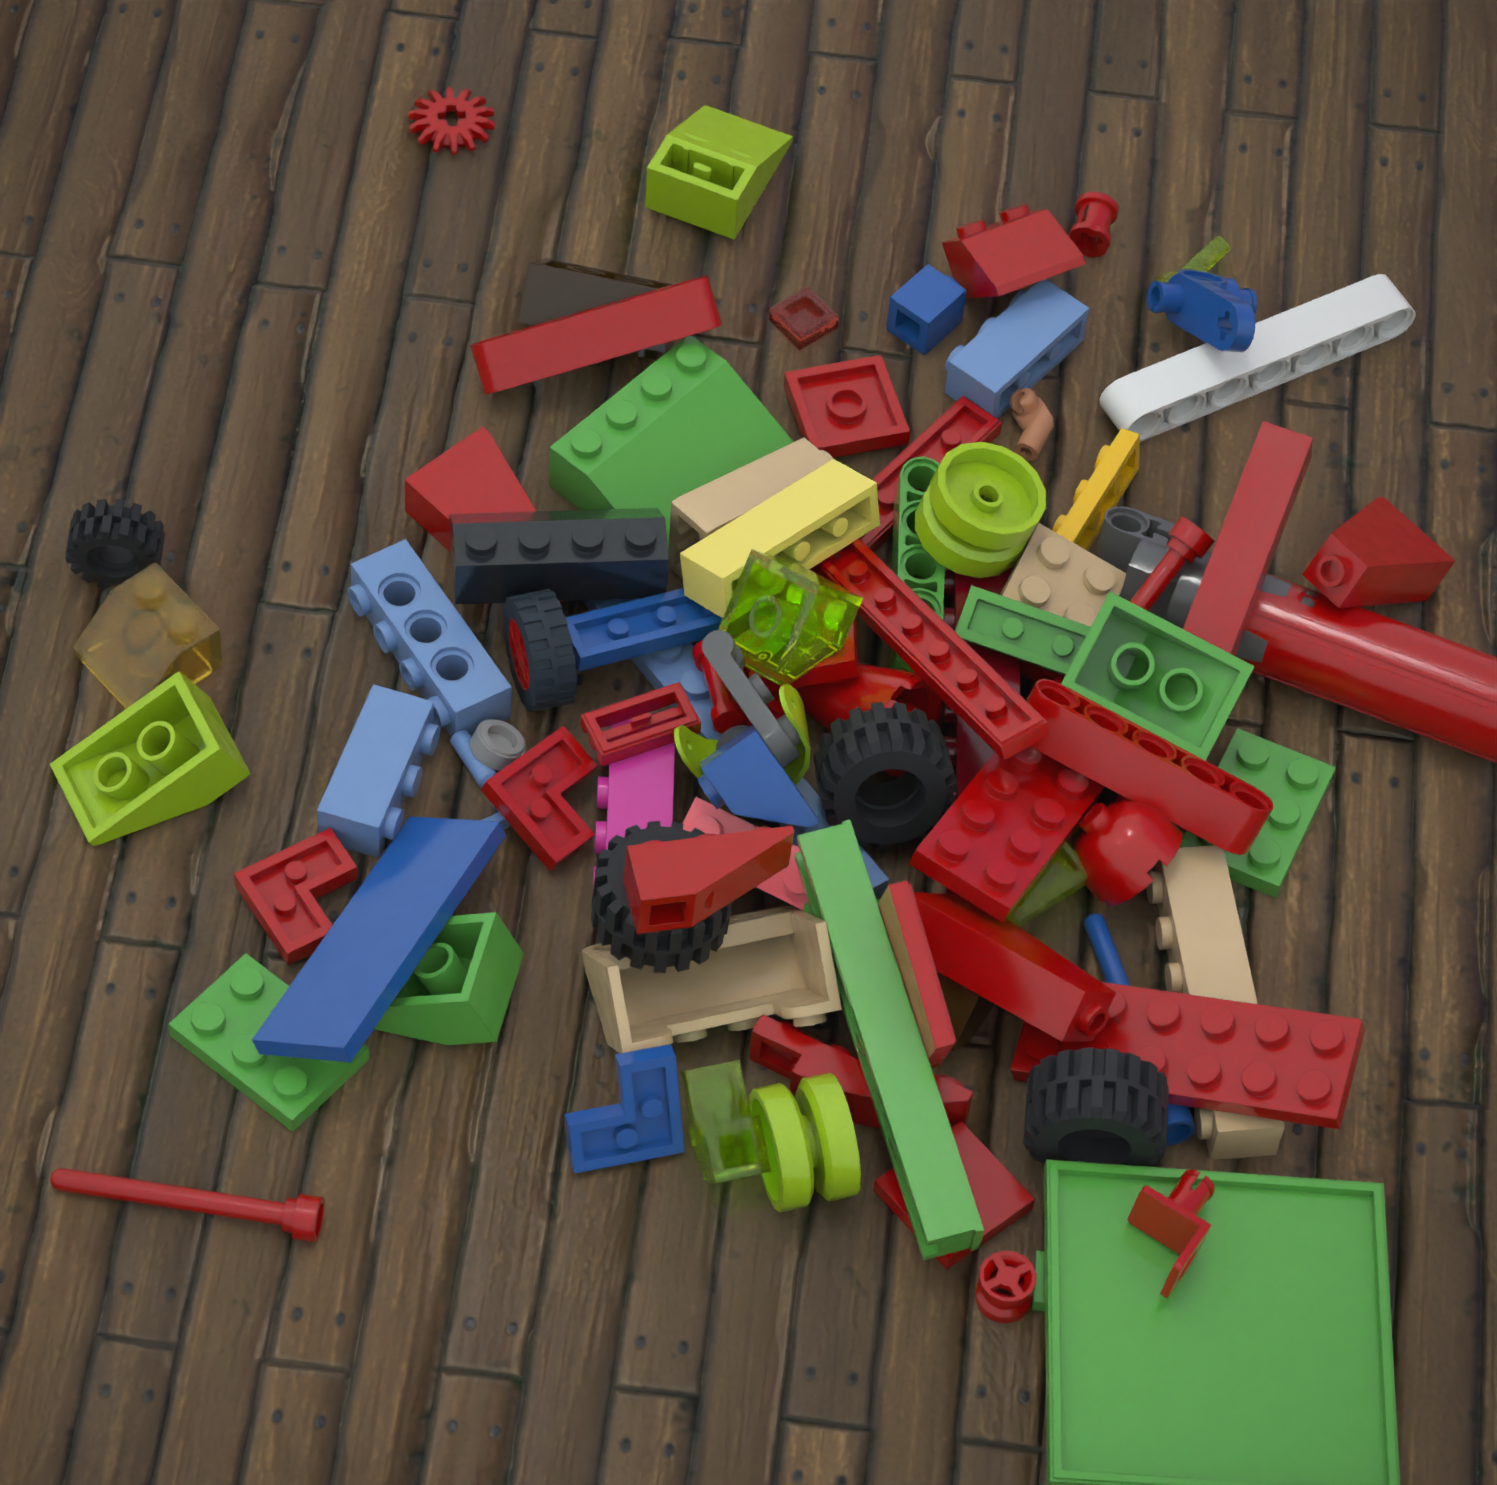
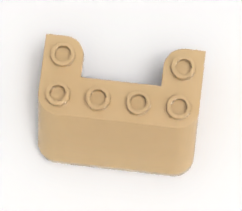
M794 906L773 907L730 916L727 934H724L723 944L717 952L710 950L708 960L700 965L692 960L690 961L689 969L677 972L674 966L666 967V973H653L654 967L644 965L642 970L631 967V959L625 957L619 961L610 954L611 944L602 946L599 943L582 949L586 976L607 1044L618 1053L672 1044L673 1037L674 1042L678 1043L699 1040L707 1037V1028L726 1024L729 1031L751 1029L755 1027L762 1014L765 1016L776 1014L785 1020L793 1019L795 1027H804L827 1021L826 1013L842 1010L827 923Z

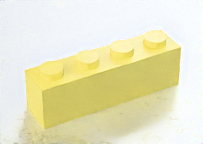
M832 459L681 552L680 560L684 595L726 621L730 620L880 525L877 483Z

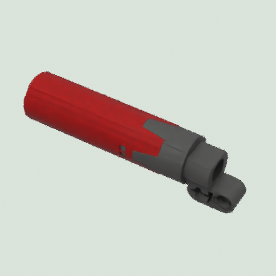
M1117 506L1105 512L1094 555L1126 573L1120 597L1130 601L1168 552L1169 548L1166 544L1171 539L1168 533L1175 525L1174 523L1129 507ZM1208 551L1202 559L1196 557L1192 564L1186 562L1149 612L1183 629L1212 552ZM1267 573L1236 654L1237 658L1255 666L1252 671L1253 673L1497 763V657L1362 607L1338 608L1321 592Z

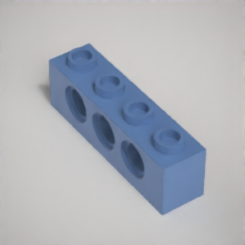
M406 539L351 563V587L347 588V595L352 608L358 616L366 615L371 622L375 639L382 651L386 654L392 652L397 659L401 676L408 688L412 691L418 689L424 699L434 702V724L440 725L441 728L444 727L451 737L460 730H468L472 736L478 725L484 720L495 719L505 721L511 718V685Z

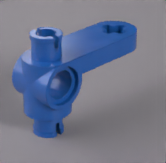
M1189 269L1179 270L1178 274L1173 275L1168 283L1153 281L1149 286L1147 305L1153 313L1165 312L1171 323L1220 351L1241 353L1246 351L1251 345L1255 334V313L1257 310V295L1251 288L1239 289L1237 282L1233 278Z

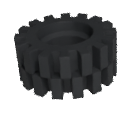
M106 499L97 500L96 508L90 502L82 505V511L77 509L74 512L69 529L65 559L67 564L71 563L70 570L74 574L83 572L82 580L88 583L93 579H97L98 587L107 588L108 583H114L116 590H125L126 583H129L133 589L142 586V580L149 584L154 580V575L158 576L165 540L164 525L161 520L155 521L156 514L150 510L142 514V506L133 503L131 508L124 507L125 500L115 499L114 505H108Z

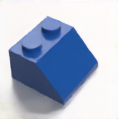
M753 725L700 761L704 774L697 780L716 809L726 804L732 814L808 828L819 822L809 804Z

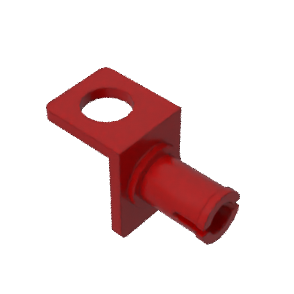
M1186 1170L1168 1197H1165L1149 1186H1144L1139 1192L1128 1216V1222L1180 1254L1160 1292V1295L1167 1299L1196 1259L1212 1226L1197 1215L1206 1202L1214 1195L1215 1187L1209 1177L1205 1175L1196 1190L1193 1191L1191 1186L1200 1174L1197 1170Z

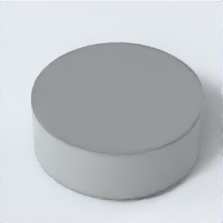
M495 719L482 721L469 742L473 755L485 766L498 771L504 769L526 751V743L521 733L512 725Z

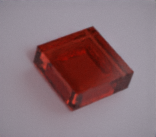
M807 286L769 308L768 320L798 350H801L838 329L839 316Z

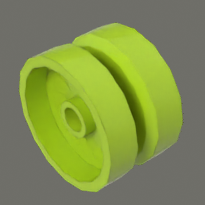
M986 442L961 444L946 453L935 472L928 489L915 511V531L923 548L939 564L955 573L976 578L999 576L1015 565L1046 509V489L1038 472L1023 457L1011 450Z
M829 1072L802 1078L795 1097L781 1083L752 1089L749 1095V1115L754 1150L765 1190L774 1209L778 1212L807 1207L812 1198L814 1187L829 1202L857 1196L861 1184L858 1144L850 1109L836 1076Z

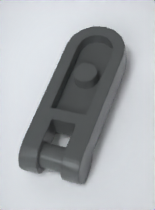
M722 630L710 632L702 642L704 655L783 768L801 756L795 747L802 742L798 732L785 714L776 720L766 705L775 698L757 672L749 678L745 676L742 671L745 666L744 654L736 645L731 635Z

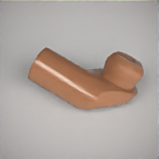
M1020 388L1011 395L1009 400L1010 406L1013 409V417L1023 431L1015 446V452L1026 461H1035L1053 430L1054 420L1044 402L1039 397H1036L1033 390L1030 388Z

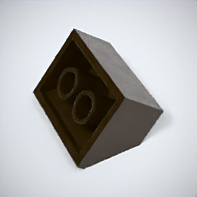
M543 258L529 263L518 322L533 326L673 284ZM675 340L629 354L657 359L658 352H668L673 348Z

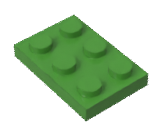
M1237 728L1218 768L1264 792L1273 802L1274 808L1247 854L1238 855L1224 850L1230 879L1234 882L1277 898L1333 780L1336 767ZM1187 830L1179 848L1212 846L1214 844Z
M245 953L168 1024L169 1035L285 1127L294 1132L370 1059L369 1047L363 1044L351 1063L259 1054L252 1039L289 986Z

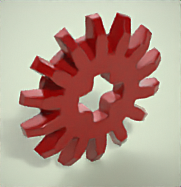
M447 87L446 98H442L437 91L431 90L428 92V96L432 101L424 98H419L415 101L414 106L420 109L409 111L408 119L417 120L409 126L410 133L423 131L417 142L423 145L430 140L434 144L433 152L439 153L443 147L450 148L451 155H456L460 147L466 146L470 152L476 150L474 145L476 138L484 143L490 139L483 129L495 130V122L487 118L495 116L493 108L481 107L486 104V99L483 96H477L468 101L472 93L471 90L464 89L458 98H454L452 87ZM450 111L456 112L458 118H465L459 119L457 126H448L447 121L443 120V118H446V112Z

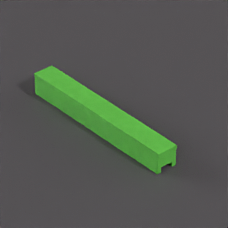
M851 820L842 821L840 825L797 835V842L801 852L795 853L794 858L812 914L827 923L840 1002L922 1259L927 1260L969 1248L970 1251L979 1249L984 1228Z

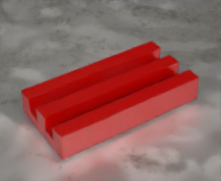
M680 682L582 714L580 726L584 734L588 733L589 744L593 750L596 749L598 752L597 759L601 767L675 742L674 730L678 726H686L695 734L701 733V721ZM677 703L678 705L674 708L651 715L650 713L651 711ZM631 718V722L605 731H601V728Z

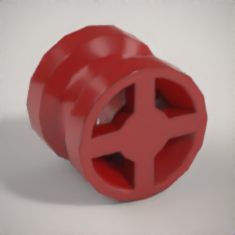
M1005 1250L993 1253L984 1260L979 1271L975 1301L978 1309L985 1317L999 1323H1011L1020 1320L1027 1314L1032 1305L1033 1292L1036 1286L1037 1274L1033 1264L1025 1256L1015 1251ZM999 1288L1009 1290L1011 1295L1002 1294L995 1290Z

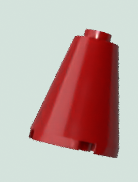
M860 663L859 677L845 679L834 684L821 683L794 688L803 700L805 712L831 733V724L836 719L841 718L844 721L849 719V711L860 707L862 712L872 709L871 703L883 702L884 708H892L894 702L906 704L909 713L918 708L926 713L927 721L934 719L938 725L943 706V700L915 672ZM889 769L881 772L899 777L906 771Z

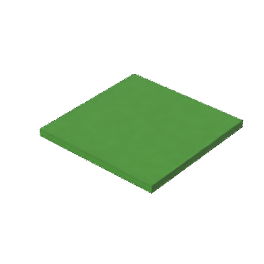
M1046 1160L1043 1168L1047 1485H1400L1384 1183L1197 1170L1200 1174L1191 1186L1193 1191L1196 1190L1205 1175L1209 1177L1215 1187L1214 1195L1206 1202L1197 1215L1212 1226L1196 1259L1167 1299L1160 1295V1292L1180 1254L1128 1222V1216L1139 1192L1144 1186H1149L1165 1197H1168L1179 1182L1181 1175L1189 1169Z

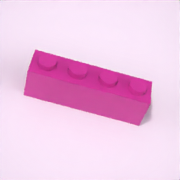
M631 718L611 725V728L631 722ZM675 742L608 764L609 777L598 776L597 809H607V821H596L595 854H600L602 850H608V842L615 835L625 838V831L631 826L637 825L640 829H645L648 822L660 821L661 826L671 827L673 822ZM594 866V878H595V869L597 868V866Z

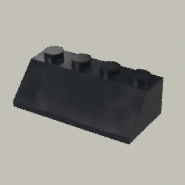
M658 508L449 514L455 604L504 603L507 597L545 589H551L559 601L641 599L666 592L669 553L665 517Z

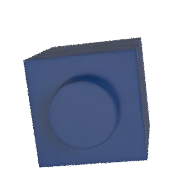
M927 264L890 297L886 330L925 356L962 323L966 289L960 286L952 277L942 274Z

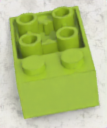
M704 105L667 134L647 166L645 207L735 240L792 144L793 136Z

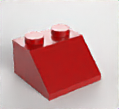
M1027 204L1018 205L999 212L1001 221L986 226L984 219L957 227L958 237L942 242L953 279L966 289L965 299L998 297L1086 264L1083 254L1049 210L1029 211Z

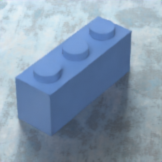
M1047 279L1036 282L1028 290H1020L1002 314L997 318L990 317L986 320L974 339L966 346L959 345L949 355L945 364L947 376L944 393L956 402L964 396L998 419L1011 407L1009 400L1016 390L1020 388L1031 389L1084 341L1089 307Z
M373 684L318 806V833L331 827L345 849L376 858L381 857L387 840H394L402 827L404 809L401 808L406 797L414 798L417 794L423 773V768L420 767L424 755L432 756L436 750L441 726L434 724L433 701Z

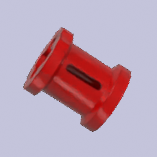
M1087 192L1080 195L1075 205L1076 224L1071 227V231L1068 233V236L1080 252L1089 258L1100 257L1107 253L1111 243L1109 228L1117 220L1119 207L1117 202L1104 193Z

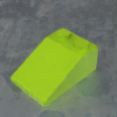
M180 671L50 763L88 842L94 847L207 806L251 775L211 698Z

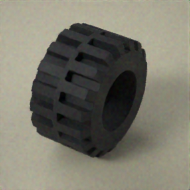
M883 702L871 703L872 709L862 712L861 708L857 707L850 710L849 719L844 721L838 718L831 724L832 734L823 733L818 742L820 751H816L814 755L816 781L825 818L830 826L840 825L842 821L851 820L859 847L865 848L869 843L875 844L876 850H888L889 845L898 844L899 849L911 846L909 841L916 837L921 841L925 839L930 832V828L938 823L945 814V811L955 802L954 792H957V781L945 736L942 735L940 726L934 719L927 721L926 713L918 708L909 713L906 704L894 702L892 708H884ZM899 769L906 771L900 777L889 782H865L868 777L883 770Z
M660 821L648 822L645 829H640L637 825L626 829L625 838L615 835L608 842V850L601 851L598 857L597 868L595 869L591 921L593 928H598L597 938L602 946L611 944L610 954L619 961L627 957L631 959L630 966L642 970L644 965L653 966V973H666V967L672 966L676 968L677 972L688 970L692 960L699 965L709 959L710 950L717 952L723 944L724 934H727L732 902L693 927L637 934L623 882L627 846L639 845L651 840L663 842L695 838L705 834L697 828L689 832L683 830L684 824L672 822L671 827L661 826Z
M1081 1048V1050L1058 1052L1057 1056H1047L1040 1060V1065L1033 1066L1027 1078L1023 1142L1025 1149L1030 1150V1156L1035 1161L1044 1163L1043 1166L1046 1160L1154 1167L1159 1163V1158L1164 1157L1166 1152L1169 1096L1167 1078L1164 1073L1158 1072V1067L1151 1062L1140 1060L1141 1057L1137 1055L1118 1052V1050Z

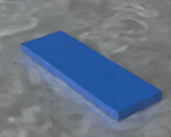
M410 816L253 1037L252 1041L258 1053L262 1055L351 1063L506 837L500 821Z

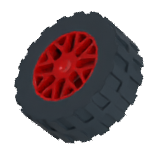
M545 589L505 598L506 601L503 604V632L511 674L522 704L526 706L527 711L534 712L574 703L575 695H577L575 654L567 626L568 623L560 601L556 598V594L551 589Z

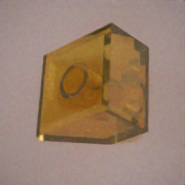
M156 562L111 590L73 646V653L125 709L178 671L196 684L223 667L220 629Z

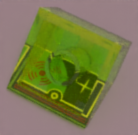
M751 549L718 630L725 631L731 635L736 645L744 654L745 667L782 686L784 684H791L843 648L863 598L793 561Z

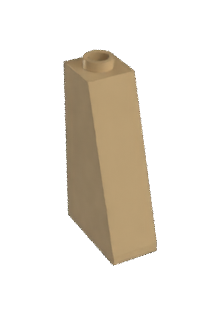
M802 438L679 496L671 502L668 567L682 578L681 552L831 461L833 457L826 451L817 449L806 438Z

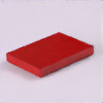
M908 880L888 885L878 906L931 1068H935L941 1065L956 1042V1037L911 883H908Z

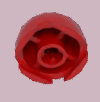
M1126 799L1117 800L1107 806L1103 803L1096 804L1084 814L1079 822L1082 830L1076 838L1073 855L1076 872L1089 891L1102 904L1105 902L1108 906H1116L1131 899L1154 881L1147 872L1158 860L1167 867L1181 845L1183 833L1159 810L1142 802Z

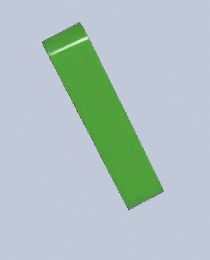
M915 457L903 465L895 495L892 571L944 620L945 566L939 564L923 548L918 535L913 533L916 532L915 511L925 492L915 489L918 488L925 491L928 489L940 463L928 457ZM912 575L921 576L924 579H916ZM890 648L889 668L914 672Z

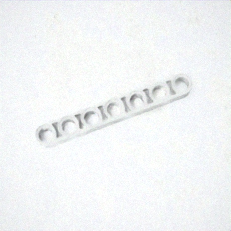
M1385 274L1374 275L1255 323L1253 341L1244 352L1220 351L1205 343L1117 379L1103 391L1099 403L1119 431L1123 428L1140 434V442L1391 340L1409 328L1416 317V311Z

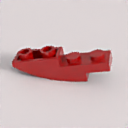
M763 1014L761 1015L752 1030L749 1060L791 1079L790 1091L794 1097L802 1078L832 1073L836 1076L843 1089L853 1123L881 1128L858 1059L854 1058L848 1050L841 1046L827 1045L805 1035L800 1028L795 1027L790 1022L776 1021ZM933 1073L950 1127H953L960 1121L966 1125L969 1120L973 1091L964 1088L958 1080L951 1076Z

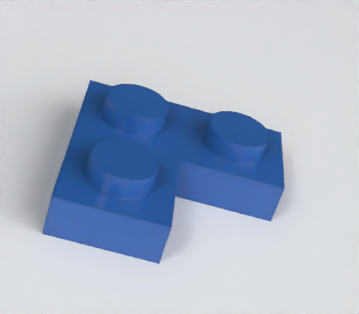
M671 1044L615 1054L620 1103L564 1114L569 1162L574 1174L685 1152L676 1055Z

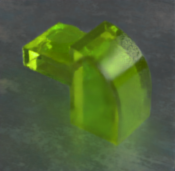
M733 1060L681 1071L692 1127H688L699 1168L708 1183H720L770 1172L771 1168L760 1115L750 1114L740 1061Z

